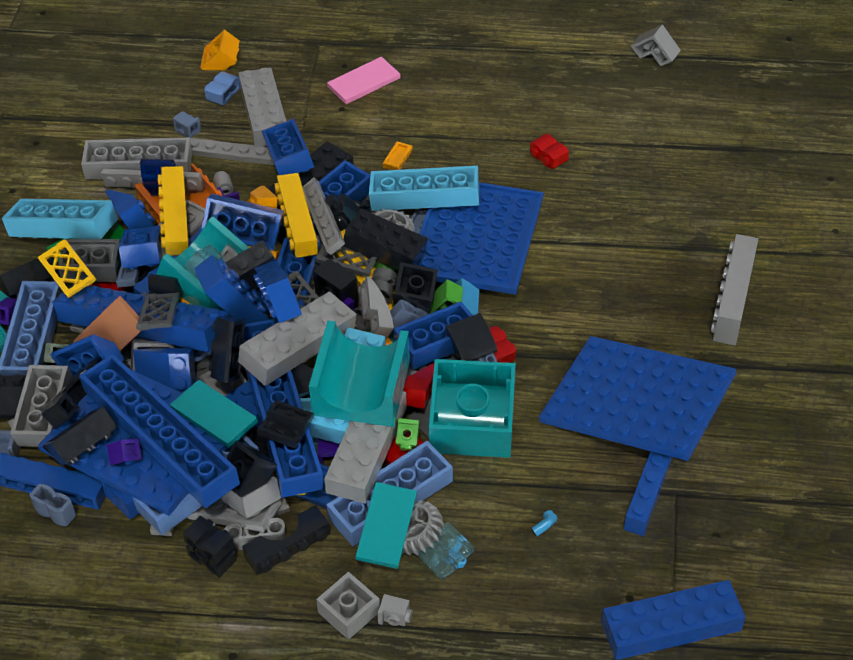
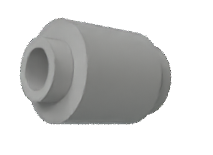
M219 171L214 175L213 183L216 189L220 187L224 195L233 193L234 187L229 174L225 171Z

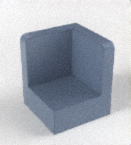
M0 430V453L4 452L10 456L18 457L21 446H17L10 434L11 431Z

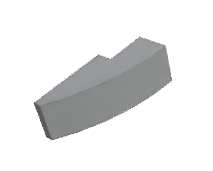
M366 277L360 286L363 319L370 320L371 333L385 336L386 339L394 329L392 316L378 286L371 277Z

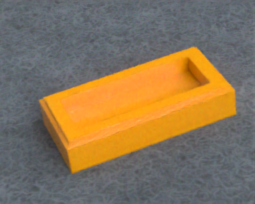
M397 141L382 163L383 168L400 170L412 152V146Z

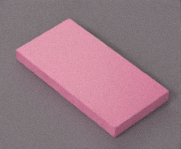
M379 57L327 82V86L345 104H348L400 79V73L383 57Z

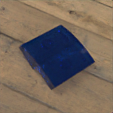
M140 160L143 186L151 196H159V186L162 185H158V174H161V167H176L174 160Z

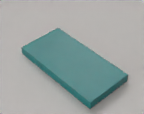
M200 380L170 404V407L177 414L228 448L258 423L256 416Z
M379 482L375 483L356 553V560L398 569L417 496L416 490Z

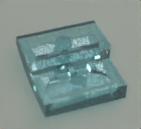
M449 522L444 524V528H442L443 535L438 536L439 542H433V548H426V553L421 550L417 555L441 580L458 569L457 563L475 552L474 546Z

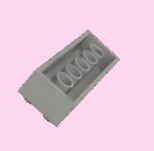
M272 68L238 72L240 89L255 148L267 146L262 130L286 122Z
M190 137L85 140L81 163L85 179H103L101 176L103 169L161 171V167L183 166L184 172H190L192 161Z
M736 234L735 241L730 242L729 252H732V254L728 253L726 265H729V267H725L723 279H726V281L722 280L719 292L723 294L718 295L716 305L720 308L716 307L713 318L717 322L713 321L711 333H714L713 341L736 346L759 238Z
M329 291L301 308V315L282 323L278 322L241 344L238 362L266 386L319 352L327 320L336 321L338 329L345 335L348 327L354 329L357 314Z
M402 392L394 427L350 421L324 478L327 494L366 504L398 429V418L403 417L407 408L406 392Z

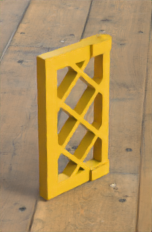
M66 239L38 256L39 261L68 298L96 281L95 276ZM66 248L69 255L60 254V251ZM50 257H55L53 265L47 262V259ZM58 258H68L66 266H56ZM71 259H75L79 268L69 267ZM55 269L65 270L63 278L56 274ZM68 270L78 271L76 279L66 278ZM81 272H85L88 277L84 280H79ZM65 282L75 284L73 287L68 289L65 285Z

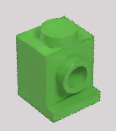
M398 418L396 446L400 447V450L411 451L412 448L418 446L419 420ZM404 432H411L410 437H404Z

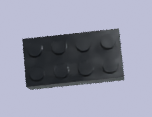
M360 209L345 230L343 238L345 244L343 246L359 252L368 258L376 257L377 262L399 271L400 262L413 265L418 264L424 255L428 238L369 211Z

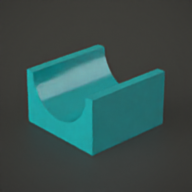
M211 217L199 236L184 252L174 259L168 253L162 257L156 275L177 278L184 292L181 297L190 304L225 311L205 294L194 268L212 254L217 258L227 245H230L239 254L249 247L217 219Z
M327 320L309 384L311 407L314 416L394 427L410 363L409 331L400 330L398 339L389 345L367 346L350 340L340 332L336 321Z
M435 359L429 418V443L440 454L511 458L516 363Z

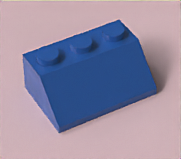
M94 334L50 354L57 366H68L73 376L81 367L93 359L99 363L114 354L121 362L124 360L114 342Z

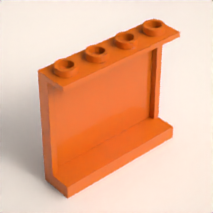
M192 163V172H200L204 188L202 191L185 190V200L187 199L205 208L207 197L211 194L222 196V193L215 188L213 182H209L208 177L203 175L201 169ZM142 183L135 184L138 200L142 201L146 210L150 212L157 224H160V211L163 210L159 209V199H163V197H159V189L147 190Z

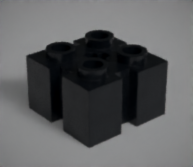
M200 515L183 532L184 541L188 544L186 546L188 556L200 565L204 564L217 577L220 578L237 561L233 536L227 530H221L220 528L217 530V525L211 519H205Z

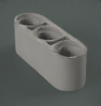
M271 518L264 532L249 530L246 527L243 529L237 524H230L224 528L233 537H236L233 538L235 551L243 550V545L259 536L269 540H282L286 538L285 524L280 518Z

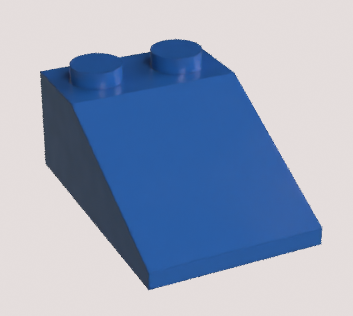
M107 189L105 191L118 215L129 229L154 226V218L150 212L145 213L144 209L146 207L140 199L136 200L131 194Z
M160 225L124 230L118 246L122 268L136 269L143 265L154 267L160 264L162 259Z
M158 348L133 350L135 372L180 393H184L196 383L193 349Z

